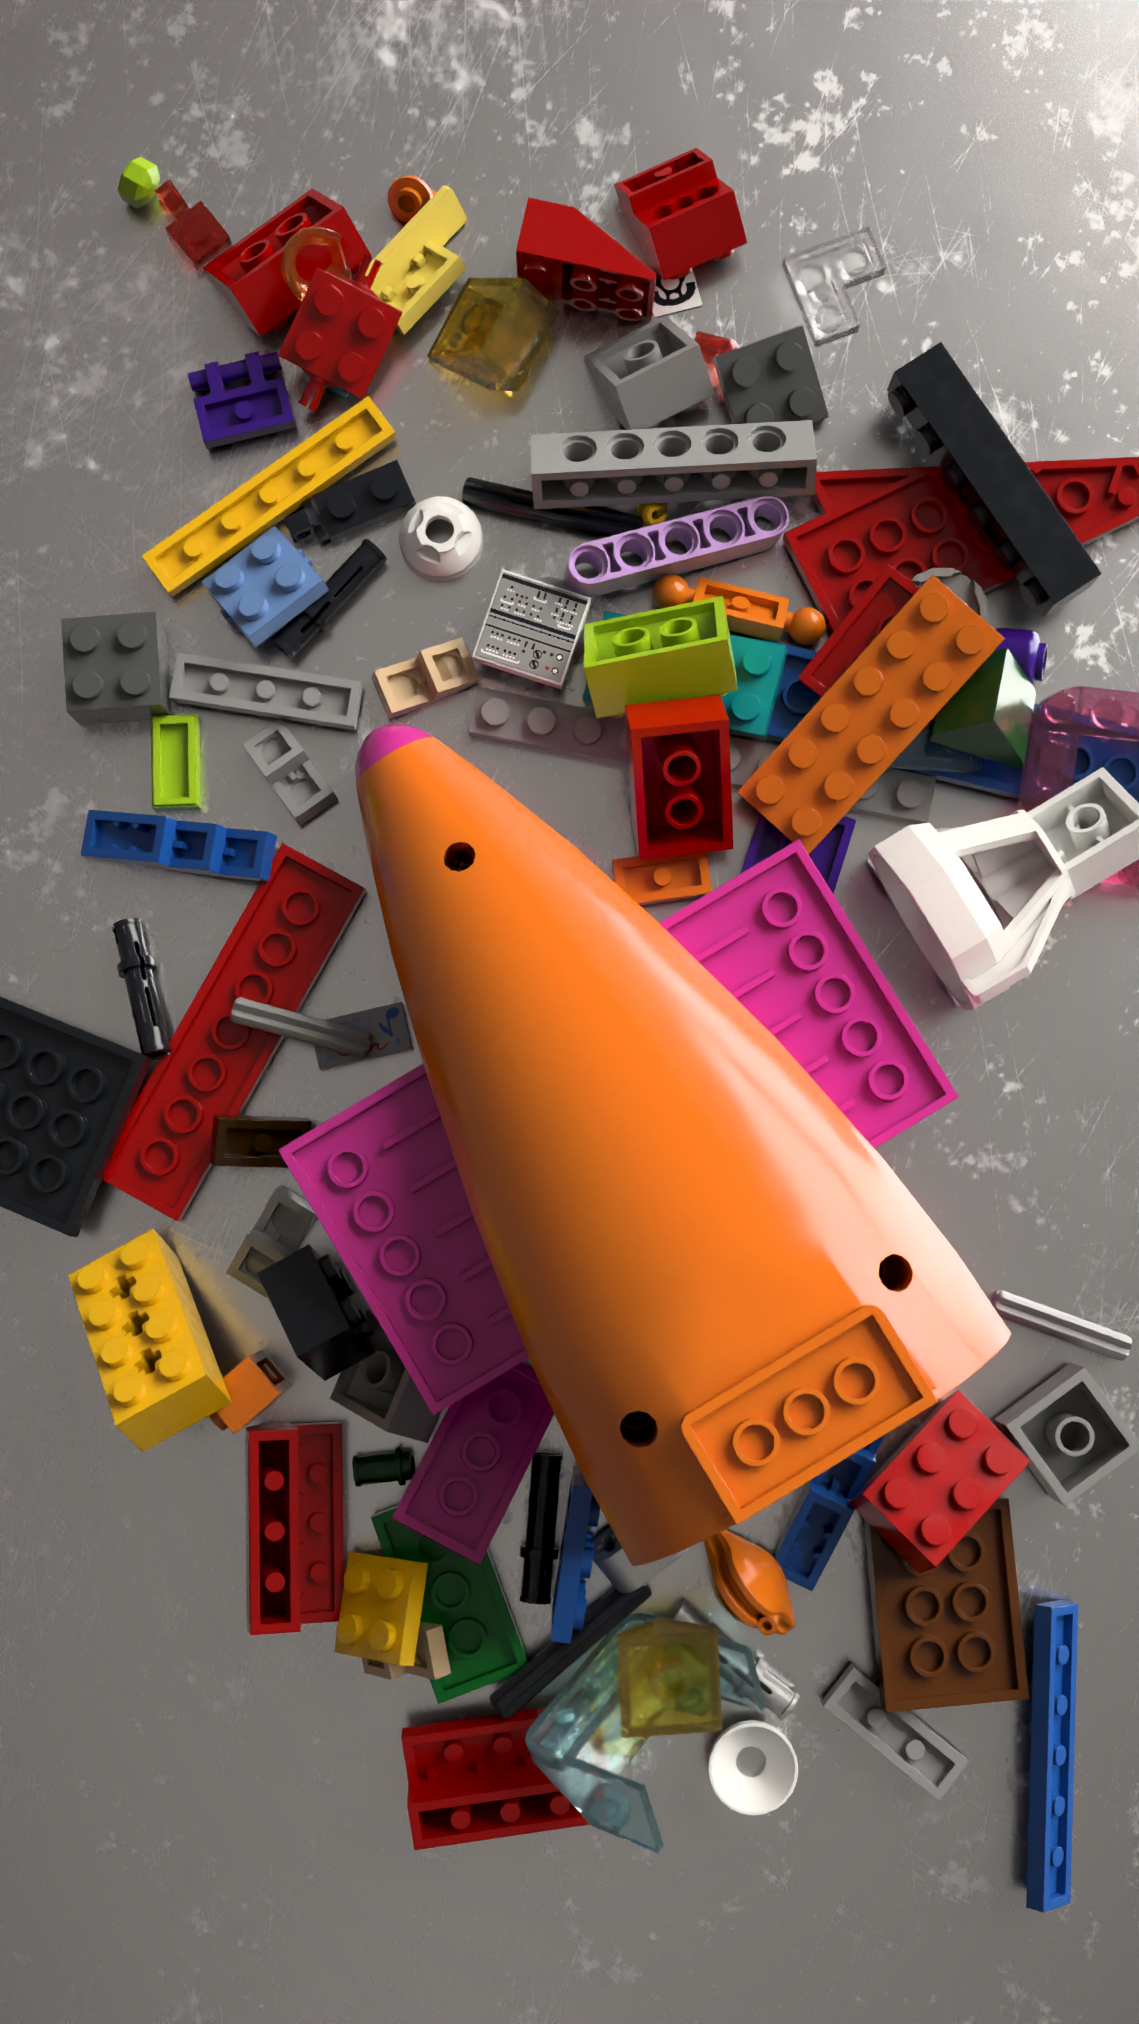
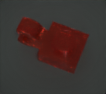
M167 180L154 190L160 199L158 200L160 206L173 220L165 228L168 237L195 270H198L232 244L229 234L202 201L189 208L170 180Z

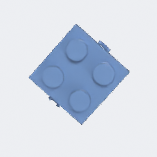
M275 525L202 581L210 595L221 606L222 610L220 613L231 627L237 625L255 648L329 591L324 580L311 567L313 565L311 560L305 556L301 549L297 551Z

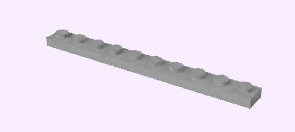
M477 687L468 730L469 736L628 767L625 717L613 718L606 716L596 718L594 709ZM730 736L731 788L740 789L778 746ZM888 768L849 811L912 824L928 823L937 777Z

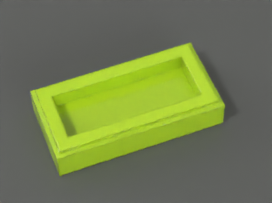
M197 714L150 716L152 808L155 811L202 809L200 717Z

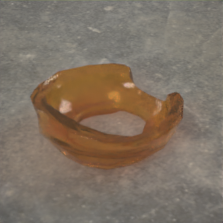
M320 226L302 228L287 241L284 247L280 264L283 281L292 291L293 295L301 302L311 281L303 280L298 275L295 261L299 251L306 245H327L332 253L333 263L327 268L326 272L338 278L351 279V271L346 265L339 241L341 236L333 230Z

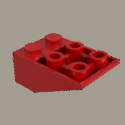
M528 197L516 248L518 292L525 293L527 297L541 302H547L551 299L569 302L571 306L582 311H594L597 308L614 312L618 317L628 321H638L641 318L652 319L657 275L654 271L575 207Z

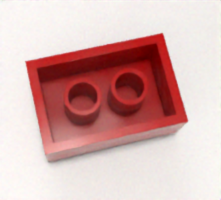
M713 695L624 705L632 830L639 860L734 849L729 718L721 696Z
M957 1390L941 1401L848 1503L921 1574L939 1565L1031 1460Z

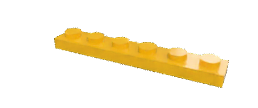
M367 396L142 555V558L172 598L303 505V501L313 498L312 495L324 491L396 440V432L371 398Z

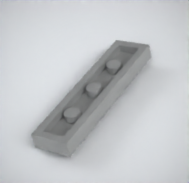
M177 652L169 698L172 702L356 731L364 685L359 680Z

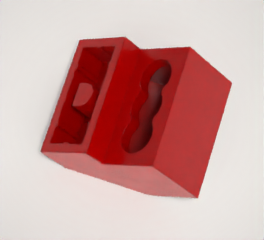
M694 148L614 184L621 210L649 267L663 280L683 278L692 272L693 267L709 260L718 261L725 259L733 254L735 248L747 243L734 190L717 178L713 160L698 148Z

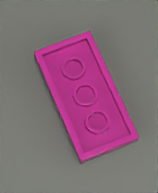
M521 1362L449 1406L391 1520L480 1565L554 1416V1412L533 1368Z

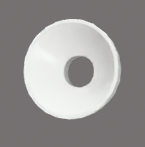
M437 496L425 499L409 510L401 525L399 544L406 564L414 573L430 581L448 582L466 575L474 568L480 559L483 549V533L480 522L467 505L457 499ZM443 519L453 526V535L447 542L434 543L427 538L426 529L432 521Z
M741 1721L724 1730L714 1742L708 1762L709 1779L718 1798L730 1809L746 1815L766 1814L779 1808L793 1793L798 1777L797 1756L787 1737L774 1726L762 1721ZM756 1747L764 1753V1765L757 1773L746 1774L737 1767L736 1758L743 1748Z

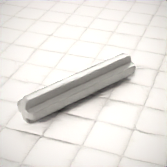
M241 997L235 1000L231 1011V1021L234 1023L359 1057H365L368 1054L372 1035L366 1031Z
M998 1291L993 1299L992 1306L1003 1319L1120 1361L1125 1360L1130 1352L1132 1339L1125 1334L1005 1291Z

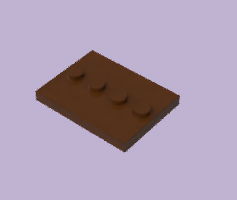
M997 1498L939 1565L921 1574L864 1519L881 1710L887 1713L1029 1699L1009 1498Z

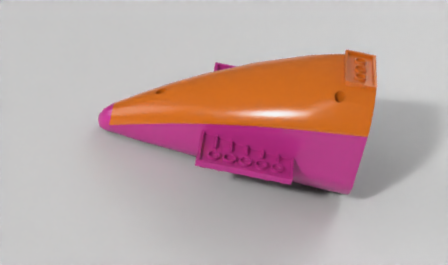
M387 724L375 728L365 738L358 752L355 764L356 791L366 845L391 954L423 1064L325 1121L278 1151L433 1416L530 1358L537 1378L585 1481L632 1566H637L678 1553L735 1524L742 1523L938 1402V1399L961 1384L998 1353L1008 1341L1011 1332L957 1252L886 1161L874 1149L959 1098L799 839L658 923L574 845L487 775L434 736L413 726Z

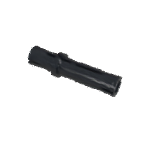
M364 539L355 552L325 582L329 591L289 621L276 636L270 639L274 646L287 658L293 660L296 657L295 655L318 631L323 633L330 626L328 620L369 576L387 560L384 553L373 542Z
M127 918L114 923L112 926L120 957V963L117 964L118 975L120 978L125 979L141 1054L153 1058L152 1061L169 1056L172 1053V1048L169 1045L162 1007L153 972L156 970L155 959L148 954L142 920Z
M535 1452L532 1458L526 1540L524 1545H520L519 1555L524 1557L522 1588L519 1601L529 1604L551 1603L553 1560L558 1559L559 1548L554 1547L561 1460L563 1459V1455L556 1453Z

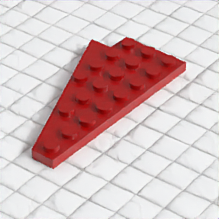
M1139 457L1025 462L1082 546L1139 520ZM940 466L816 472L815 495H812L821 516L785 532L782 539L819 612L823 615L831 635L887 564H890L910 581L917 574L931 568H953L961 571L962 575L967 576L970 580L973 579L979 584L984 594L1016 579L1011 569H1004L997 561L993 552L994 544L985 531L980 532L973 526L967 515V505L958 492L954 494L946 487L941 478Z

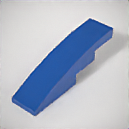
M89 810L81 856L179 872L269 882L277 836L267 831L231 829L213 823L177 821L167 816Z
M885 1435L805 1483L773 1555L782 1567L787 1580L813 1591L855 1511L848 1502L864 1486L876 1463L875 1454Z

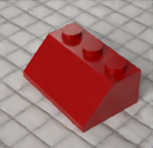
M312 188L208 263L203 269L245 325L259 336H262L264 333H273L282 328L287 323L288 316L299 309L317 267L338 278L347 279L357 273L364 254L369 256L371 254L345 208Z

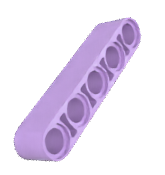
M761 496L586 542L575 547L570 553L564 573V582L569 591L591 598L655 581L667 574L677 575L764 552L773 548L779 541L787 527L789 512L786 505L780 499L773 496ZM765 517L769 519L774 526V530H761L756 525L754 518ZM713 528L723 529L728 533L731 541L727 543L716 541L712 538L710 530ZM668 540L680 541L684 544L687 553L681 555L671 553L667 549L665 542ZM629 551L634 552L641 557L643 564L634 567L629 566L622 561L620 554ZM581 563H588L596 568L599 575L587 579L580 576L575 567Z

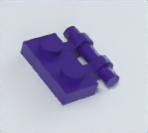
M258 351L245 354V359L223 365H219L218 361L204 364L205 369L188 373L193 392L210 388L211 395L193 399L203 442L207 449L296 427L284 378L281 377L268 381L265 378V374L282 370L277 351L264 355H259ZM247 378L251 380L252 385L225 390V384Z

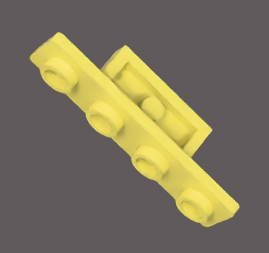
M442 186L370 262L365 274L368 276L375 259L383 263L371 290L382 301L403 312L395 329L404 335L466 270L460 256L443 247L467 221V216L453 190L447 186Z

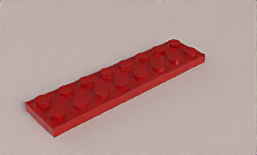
M284 843L281 844L273 858L269 882L260 881L169 1041L172 1053L165 1058L159 1059L135 1101L102 1178L103 1181L173 1220L181 1221L212 1166L210 1163L214 1115H241L284 1038L281 1035L231 1021V1011L235 1000L241 997L298 1013L366 893L364 887Z

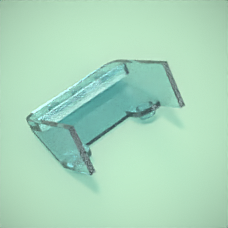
M635 1613L629 1615L604 1637L528 1729L525 1740L532 1761L590 1825L659 1853L664 1844L646 1786L620 1775L666 1715L680 1720H696L709 1713L719 1699L761 1713L766 1704L751 1649L749 1646L650 1614Z

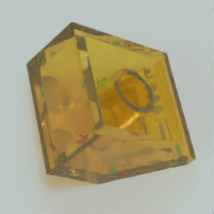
M468 278L427 357L432 362L489 390L518 392L520 387L529 378L531 366L541 347L550 338L552 326L560 311L525 278Z

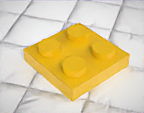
M349 1552L347 1569L344 1575V1589L336 1629L337 1636L334 1652L395 1665L414 1666L428 1563Z

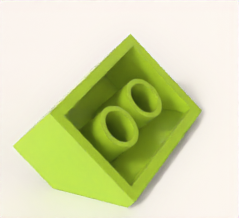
M723 596L584 624V671L596 718L606 716L613 718L625 717L624 705L713 695L723 697L728 692L738 691L736 668Z

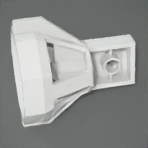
M1102 767L1029 812L1017 810L1009 816L955 828L934 829L930 823L908 825L875 845L868 852L870 857L868 863L881 881L891 904L930 967L945 985L952 1001L956 1006H961L964 1011L975 1010L1008 990L1011 985L1031 974L1065 902L1074 899L1139 859V803ZM964 863L966 864V866L971 870V872H972L974 875H972V876L970 875V873L968 872V870H967V868L965 867ZM991 908H995L999 920L997 919L996 915L994 914Z

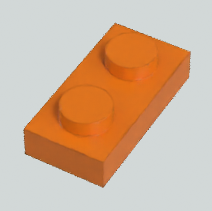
M707 852L640 860L638 856L612 860L615 883L640 906L703 897L712 891Z

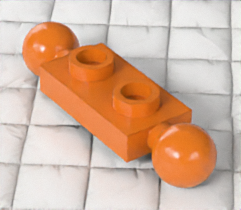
M675 574L662 576L653 587V599L659 608L723 596L729 630L750 635L754 638L779 642L782 631L785 630L789 631L791 637L796 642L803 645H811L818 642L825 633L826 622L823 615L817 609L803 607L794 613L788 612L789 598L699 577L697 587L693 589L689 588L687 582L682 577Z

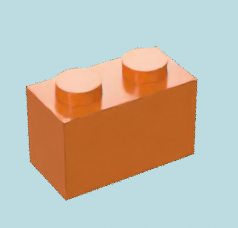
M263 1350L247 1356L223 1377L232 1403L209 1415V1418L221 1430L225 1431L229 1428L236 1434L289 1390L292 1384Z

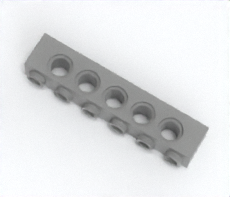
M812 420L530 435L534 509L747 499L761 496L815 495L817 455Z

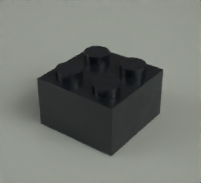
M308 1244L257 1273L297 1358L324 1381L376 1353L369 1339L370 1336L375 1334L374 1328L363 1309H357L350 1297L355 1291L349 1278L342 1268L337 1269L329 1254L321 1257Z

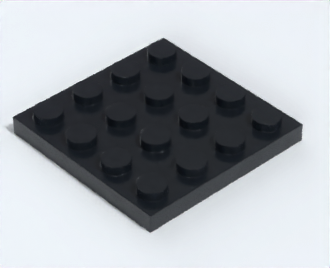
M0 997V1207L68 1236L78 1237L153 1058Z

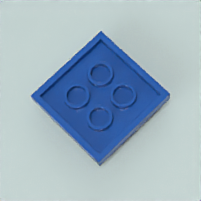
M575 1466L572 1467L551 1610L550 1641L571 1644L573 1629H583L587 1601L585 1599L586 1581L580 1580V1577L590 1579L594 1555L593 1532L587 1531L588 1526L597 1527L600 1515V1506L585 1481L580 1468Z

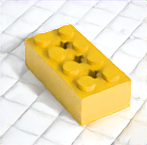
M154 1228L68 1275L114 1423L142 1452L232 1403L179 1258Z

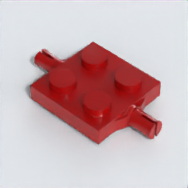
M364 254L354 280L338 278L318 267L316 268L278 354L279 357L299 366L310 377L298 403L306 407L313 390H315L316 392L308 408L315 412L327 386L342 388L362 399L364 398L403 313L401 310L382 301L371 290L383 263L375 259L368 276H366V271L373 258L367 254Z

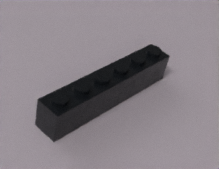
M942 342L894 371L887 388L891 407L898 416H905L915 430L914 437L919 448L926 455L931 454L941 468V478L946 487L954 494L958 492L967 505V515L973 526L980 532L985 531L994 544L993 552L999 564L1006 570H1012L1021 584L1019 586L1020 592L1026 603L1033 609L1038 608L1043 617L1090 588L1102 573Z

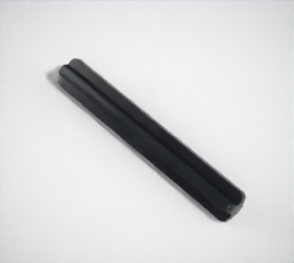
M472 477L466 479L462 490V501L465 505L605 537L642 528L643 525L642 517L639 515L599 506L534 509L533 491Z
M647 1582L630 1593H619L614 1588L585 1613L583 1629H573L571 1644L552 1641L496 1689L489 1699L498 1713L505 1719L512 1717L650 1598L652 1591Z

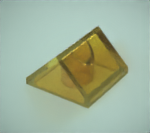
M659 1617L617 1634L622 1738L722 1731L717 1628Z

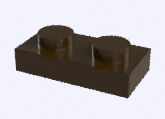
M214 1115L210 1163L214 1166L288 1168L278 1150L309 1132L312 1121L307 1118Z

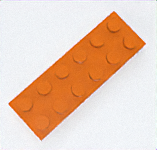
M932 574L737 793L792 842L799 839L807 853L810 854L998 648L1005 638Z

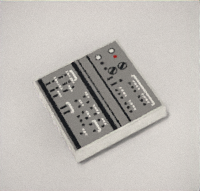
M502 569L472 655L473 661L562 690L591 605V598Z

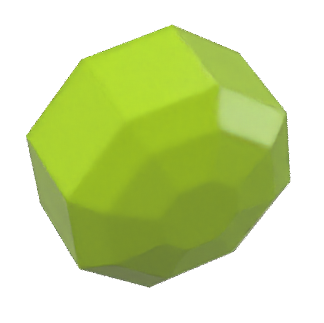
M143 157L131 160L120 177L118 192L121 199L137 209L148 204L156 194L160 181V173L157 166Z

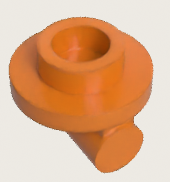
M401 176L398 179L395 178L389 188L388 204L392 213L399 220L408 223L437 191L431 190L422 179L416 176Z

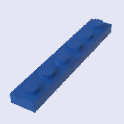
M1066 1600L1035 1604L1034 1616L1031 1622L1034 1647L1033 1665L1030 1670L1032 1714L1028 1723V1731L1031 1737L1030 1765L1027 1771V1783L1030 1788L1029 1815L1025 1825L1028 1837V1859L1024 1873V1884L1027 1888L1026 1908L1042 1913L1069 1904L1071 1898L1078 1603Z

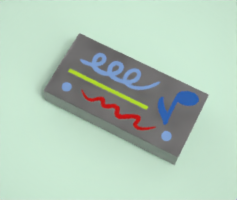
M402 1002L325 1019L329 1022L369 1032L372 1035L368 1054L365 1057L355 1056L314 1044L320 1070L413 1049Z

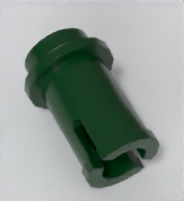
M401 1446L396 1447L395 1452L353 1456L352 1468L356 1487L398 1481L399 1485L402 1486L406 1484V1480H411L415 1474L412 1450L403 1451Z

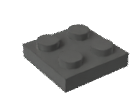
M803 325L712 357L732 424L812 420L814 423L829 417Z

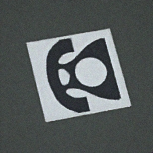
M693 270L687 276L674 280H663L658 274L656 275L653 306L654 318L703 306Z

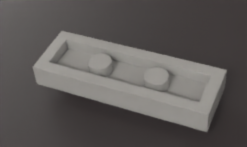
M852 1663L821 1701L828 1711L938 1802L969 1763L966 1757L909 1710L887 1713L881 1710L879 1686Z

